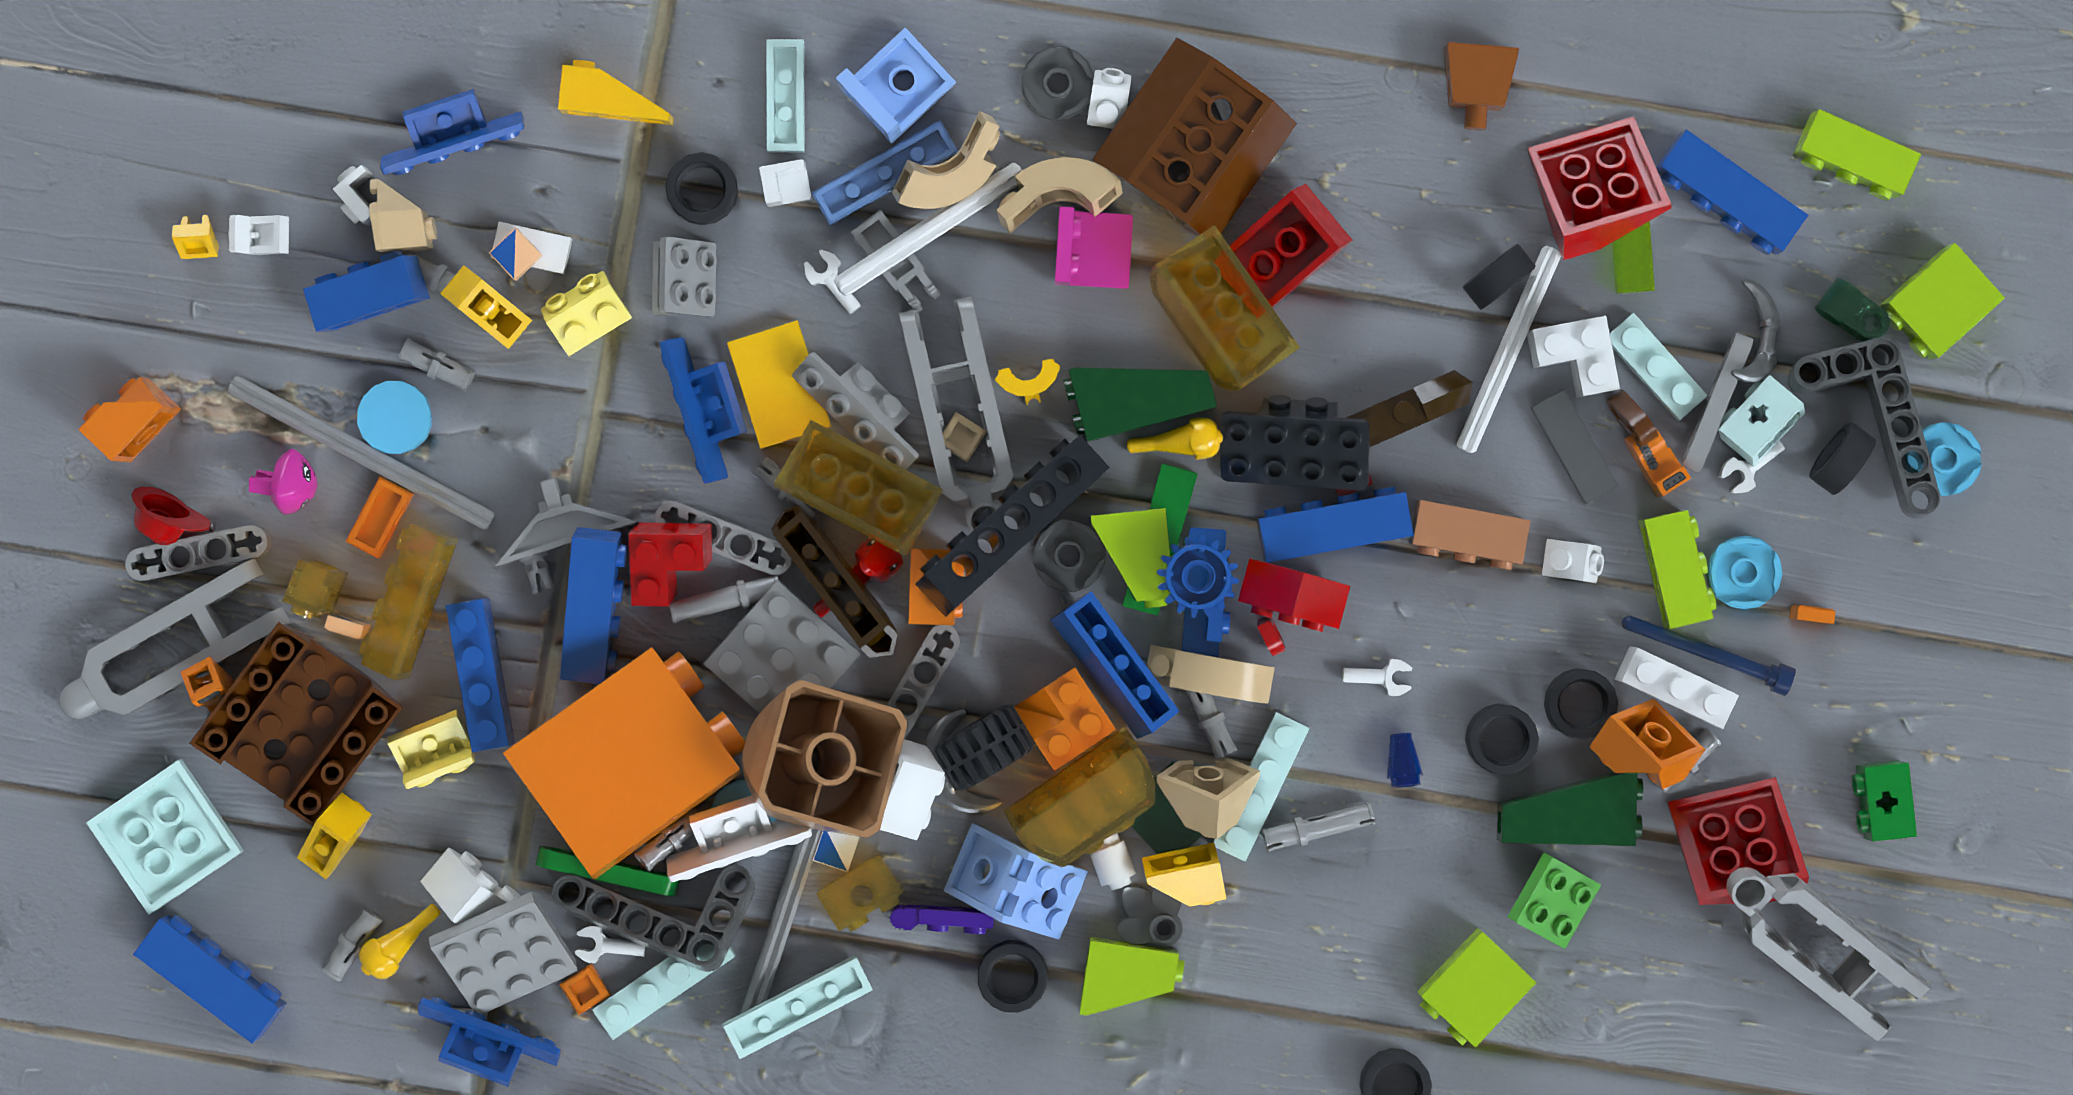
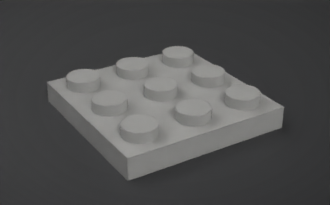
M777 580L706 658L703 664L761 713L784 689L798 680L831 688L861 653Z
M532 891L428 937L431 950L473 1011L484 1014L579 971L576 959Z

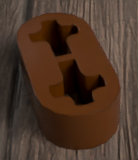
M1620 390L1606 399L1613 416L1641 447L1659 436L1647 414L1624 390Z

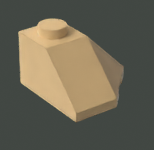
M379 179L370 180L371 194H377V201L369 205L376 251L383 254L402 251L403 254H408L410 251L419 252L433 249L432 240L437 239L434 218L428 217L426 211Z
M1229 758L1214 759V766H1194L1193 760L1177 761L1157 775V784L1185 827L1200 832L1205 837L1218 839L1238 823L1260 778V770Z

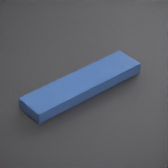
M940 120L812 192V195L829 225L832 226L892 192L907 160L920 165H937L951 159L958 150Z

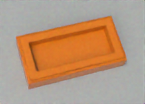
M379 476L345 542L381 559L415 493L383 476Z

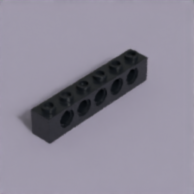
M1081 435L1076 437L1071 443L1064 438L1049 452L1053 459L1044 466L1039 461L1024 475L1028 481L1020 489L1013 484L998 498L1002 505L997 510L992 512L988 507L972 521L976 529L968 536L961 531L946 545L950 550L946 556L940 559L936 554L919 569L924 576L915 585L945 617L1110 468ZM1055 470L1064 472L1068 478V483L1060 481L1056 476ZM1030 493L1039 495L1043 506L1034 504L1030 498ZM1004 516L1012 517L1017 523V529L1008 527L1004 521ZM978 539L986 540L991 546L992 553L984 552L979 547ZM952 562L959 563L964 567L966 577L959 576L953 571Z

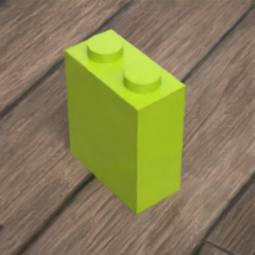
M1953 243L1941 249L1880 306L1886 312L1883 316L1889 325L1897 331L1902 329L1911 339L1908 342L1910 348L1923 359L1927 357L1929 360L1940 358L2002 302L2005 297L1956 243Z
M1477 928L1417 992L1424 999L1419 1005L1436 1020L1441 1015L1451 1024L1447 1031L1461 1045H1464L1468 1040L1476 1048L1537 982L1483 931Z

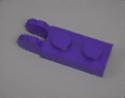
M898 904L897 907H894L895 909L892 910L889 917L892 926L895 929L899 928V930L903 928V930L911 931L918 924H926V930L947 932L949 931V926L964 927V933L985 934L986 928L993 929L995 921L994 918L976 908L907 904L906 906Z

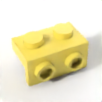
M604 271L583 277L576 287L565 294L558 293L552 296L545 306L541 308L546 324L568 356H571L632 318Z
M457 709L388 736L387 744L403 773V784L406 789L415 786H427L437 777L450 772H462L475 762V752L471 750L468 731Z

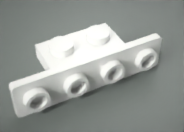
M751 795L690 815V825L699 846L668 856L666 858L667 874L670 882L681 879L688 880L699 873L714 868H725L733 862L751 856H761L769 850L784 845L798 844L804 839L811 837L812 831L811 828L781 820L771 822L769 815Z

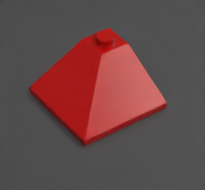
M1634 116L1528 148V155L1549 224L1563 260L1600 250L1671 209L1672 204Z
M1776 777L1667 802L1699 905L1735 904L1728 894L1727 880L1730 874L1738 868L1749 867L1760 872L1765 877L1794 873L1808 884L1809 875ZM1772 898L1769 902H1774L1777 900Z

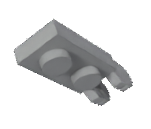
M881 210L851 231L868 256L900 236ZM913 253L882 274L893 289L901 293L910 307L917 309L919 312L923 309L920 306L921 303L905 286L917 276L930 297H933L935 300L941 294L925 274L924 266Z

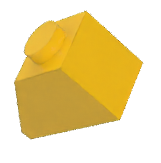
M342 792L316 820L297 859L327 880L360 836L372 814L364 809L358 801L349 798Z
M1214 842L1142 857L1147 884L1190 907L1210 905L1215 901L1226 899L1220 862Z

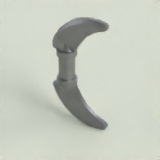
M1743 279L1742 285L1754 299L1762 321L1759 326L1761 330L1759 348H1757L1756 357L1751 363L1742 369L1732 370L1731 374L1738 380L1751 383L1765 379L1771 374L1777 364L1774 345L1778 327L1781 326L1778 309L1770 294L1757 282Z
M962 709L947 714L932 727L925 741V746L928 747L931 753L937 744L951 736L957 723L966 715L965 710ZM944 774L945 783L939 798L949 807L965 813H983L1000 806L1001 802L999 799L981 798L967 790L955 791Z

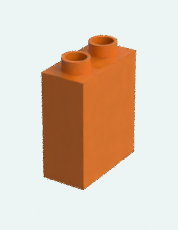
M651 647L503 752L506 759L594 880L741 775L740 768L733 759L743 752L745 741L723 711L708 722L702 717L689 698L705 687L679 651L663 662L653 647Z

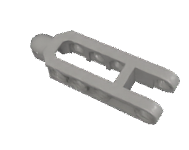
M969 296L953 300L967 361L932 369L918 310L913 309L900 312L899 316L941 494L964 507L967 524L972 532L976 529L972 521L989 507L994 512L1001 506L998 498L1005 492L1014 475L972 297ZM972 377L983 428L987 431L985 437L994 475L989 483L967 488L958 482L951 450L946 447L942 432L945 429L936 385Z
M251 559L89 649L81 677L63 688L59 696L61 710L65 715L74 719L92 716L103 709L122 715L134 714L184 686L185 683L180 673L181 671L209 656L221 665L266 639L278 621L288 626L291 625V622L284 609L280 607L229 634L213 605L238 592V587L257 577L264 576L256 560ZM189 615H193L210 645L209 647L123 695L112 692L104 678L107 665L110 664L109 660L128 650L139 648L142 646V641L157 633L171 630L174 628V623ZM204 671V672L199 673V674L196 676V678L202 676L203 674H205V673H207V672H209V671Z
M1744 867L1738 868L1730 874L1727 880V891L1732 901L1742 910V927L1748 932L1752 944L1873 1039L1879 1041L1892 1027L1885 1017L1861 998L1858 993L1878 972L1896 987H1904L1917 1001L1931 988L1926 980L1911 966L1794 873L1765 877L1752 868ZM1772 898L1776 899L1780 904L1792 903L1795 905L1798 903L1810 913L1818 925H1826L1837 935L1842 944L1846 947L1851 945L1855 949L1830 973L1765 922L1760 911Z

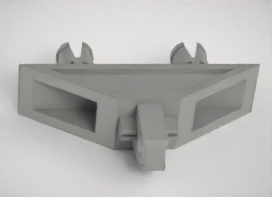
M556 478L540 482L545 501L538 503L540 513L533 518L495 567L516 561L524 563L532 594L540 593L539 575L547 590L555 588L545 556L548 555V551L570 545L577 527L619 532L618 529L637 524L639 521L574 503L570 493L562 495Z

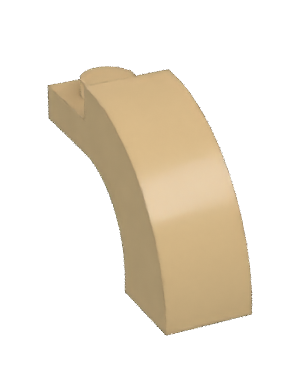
M979 111L960 150L951 159L941 164L928 166L907 160L892 191L896 201L908 207L935 209L955 204L977 191L987 181L996 167L991 157L986 154L987 151H992L999 140L1000 131L998 129L1000 126L995 119Z
M1070 157L1048 159L1029 166L1015 176L1019 191L1008 194L1001 201L997 214L1000 224L1010 234L1039 209L1053 202L1068 201L1077 203L1096 217L1123 194L1121 182L1114 173L1088 160Z
M1150 645L1147 662L1148 669L1161 685L1265 704L1269 702L1275 667Z

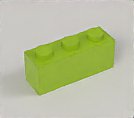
M1821 109L1810 114L1793 153L1802 158L1801 164L1817 171L1826 168L1836 173L1834 178L1851 186L1860 183L1870 188L1869 194L1889 201L1890 198L1895 199L1904 195L1921 156L1920 153Z
M1680 510L1638 520L1663 628L1673 629L1714 619L1712 610L1716 609V600L1712 588H1706L1703 574L1708 573V566L1704 553L1697 550L1695 538L1699 537V528L1695 516H1689L1688 510Z

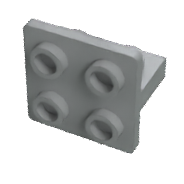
M662 237L660 241H653L652 315H694L713 317L715 315L717 263L715 243L674 237Z

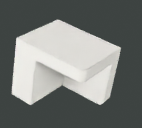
M803 159L759 167L765 202L768 207L811 199L812 195L807 168Z

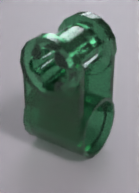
M1836 278L1814 308L1827 321L1839 326L1862 342L1882 337L1890 327L1888 313L1864 296L1855 286L1841 278ZM1872 316L1875 319L1873 322L1875 328L1866 331L1864 328L1867 323L1863 319Z

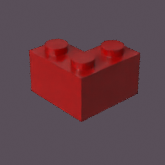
M638 522L629 532L631 606L668 607L677 596L676 571H704L712 561L711 524Z
M1249 558L1238 601L1252 605L1250 613L1272 618L1274 611L1279 612L1277 619L1279 621L1299 626L1301 619H1303L1301 627L1323 632L1324 625L1339 629L1351 586Z

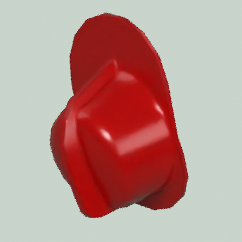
M138 487L131 494L132 501L136 505L134 513L135 527L139 532L159 545L175 543L184 530L192 532L205 531L211 526L208 518L186 506L177 497L164 490L154 487Z

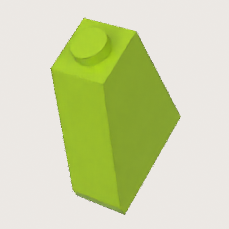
M1166 509L1090 516L1094 530L1137 602L1144 601L1145 608L1167 606L1164 600L1169 595L1168 590H1158L1157 587L1165 582V578L1156 574L1157 570L1165 569L1167 565L1160 559L1161 556L1170 557Z
M1090 937L1079 1015L1088 1016L1174 991L1175 982H1182L1185 960H1179V952L1176 949L1143 944L1135 945L1129 942Z

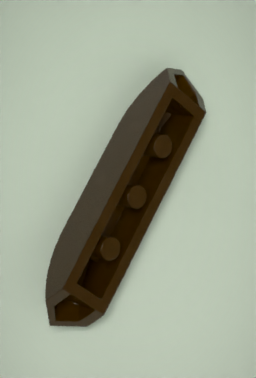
M1453 370L1345 418L1364 419L1369 422L1370 447L1469 404L1473 382Z
M800 505L783 510L771 528L778 542L855 643L869 658L893 655L898 633L875 597L828 536Z

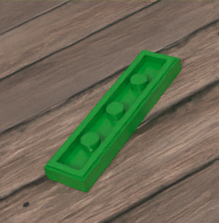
M1162 463L1149 510L1166 509L1171 557L1174 553L1170 545L1174 543L1178 546L1198 473ZM1127 586L1122 604L1123 607L1158 616L1160 607L1145 608L1144 601L1137 602Z

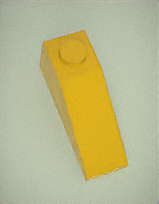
M573 60L572 66L562 65L558 110L562 114L673 125L674 118L670 113L603 70L595 68L594 62Z

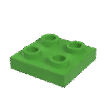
M1544 852L1507 917L1565 949L1601 884Z

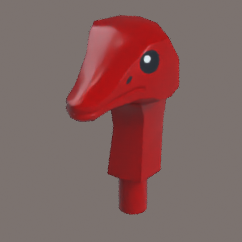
M876 533L855 550L857 561L852 566V569L866 586L873 580L879 583L888 581L898 572L904 561L896 545L887 537ZM823 599L813 606L814 611L821 618L831 611Z

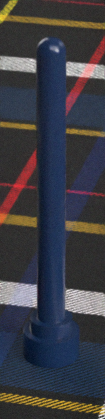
M1625 616L1622 619V627L1628 631L1764 680L1765 685L1770 687V691L1786 696L1792 686L1796 669L1782 663L1779 666L1772 664L1769 667L1633 616Z

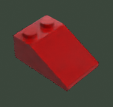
M1305 183L1291 190L1213 261L1261 317L1353 240Z

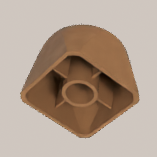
M798 680L772 700L752 723L747 734L742 756L746 784L759 806L775 819L812 829L868 838L881 828L907 728V721L899 709L807 681ZM815 747L819 755V765L816 772L811 762L812 752Z

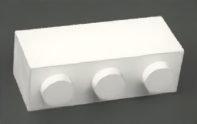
M1631 646L1614 679L1711 726L1724 729L1739 695L1640 648Z

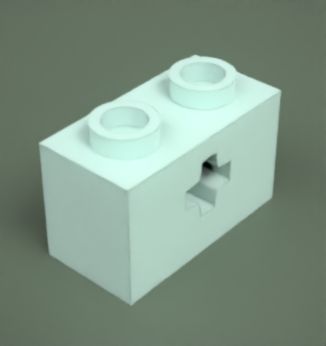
M1770 375L1763 383L1761 381L1755 382L1745 394L1747 400L1738 409L1731 408L1723 416L1720 423L1721 427L1719 428L1721 440L1753 467L1762 460L1805 414L1804 403ZM1765 414V423L1758 420L1753 424L1752 416L1762 417Z

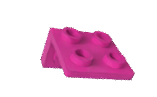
M1059 207L1055 285L1127 289L1130 277L1133 216L1130 214L1099 213L1094 217L1090 212L1074 211V207Z

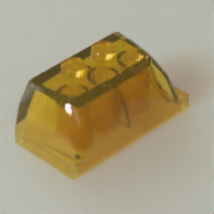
M1215 225L1152 268L1150 283L1154 297L1202 366L1208 371L1209 376L1216 385L1228 391H1239L1300 348Z
M810 420L774 481V487L904 556L908 555L943 492V489L813 420Z
M1124 726L1003 811L1014 833L1026 848L1043 861L1059 867H1065L1083 854H1091L1097 851L1103 845L1106 838L1115 832L1121 833L1133 825L1136 817L1155 804V780L1147 758Z

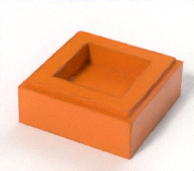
M1793 604V606H1790L1789 619L1834 624L1836 611L1829 608Z
M592 963L559 984L578 1015L611 995V992Z

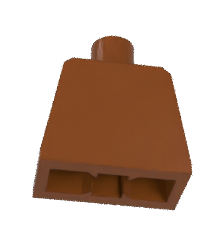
M1448 42L1444 47L1448 105L1454 108H1465L1464 129L1486 130L1487 111H1501L1505 107L1519 54L1518 47Z

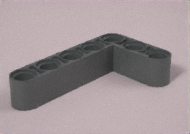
M1886 337L1876 338L1808 355L1798 360L1788 373V382L1792 389L1801 394H1809L1865 380L1902 512L1911 518H1922L1934 512L1940 503V492L1898 344ZM1874 348L1883 349L1887 353L1889 360L1887 365H1879L1873 360L1872 351ZM1838 357L1847 358L1851 362V374H1842L1837 370L1835 361ZM1808 366L1815 371V383H1806L1800 378V367ZM1883 384H1891L1896 387L1898 391L1897 401H1889L1883 396ZM1894 419H1899L1906 423L1908 427L1906 437H1899L1893 432L1892 422ZM1904 455H1910L1916 459L1918 463L1916 473H1909L1903 468L1901 460ZM1914 491H1920L1926 495L1928 504L1925 509H1919L1913 505L1911 496Z
M730 865L724 868L719 874L695 927L573 875H565L556 880L552 887V898L568 914L700 971L711 972L718 969L723 963L754 896L756 887L755 881L743 866ZM740 876L746 879V885L743 890L736 893L728 891V883L732 878ZM573 886L579 887L580 894L577 900L571 903L563 902V894L566 889ZM603 901H612L614 907L610 915L597 917L596 910L598 905ZM721 910L729 911L731 916L726 925L717 927L712 924L715 913ZM638 915L647 917V924L643 930L638 932L630 931L629 925L634 917ZM675 929L681 932V938L676 945L670 947L663 945L664 935L668 931ZM702 945H713L715 952L711 959L707 961L697 959V951Z

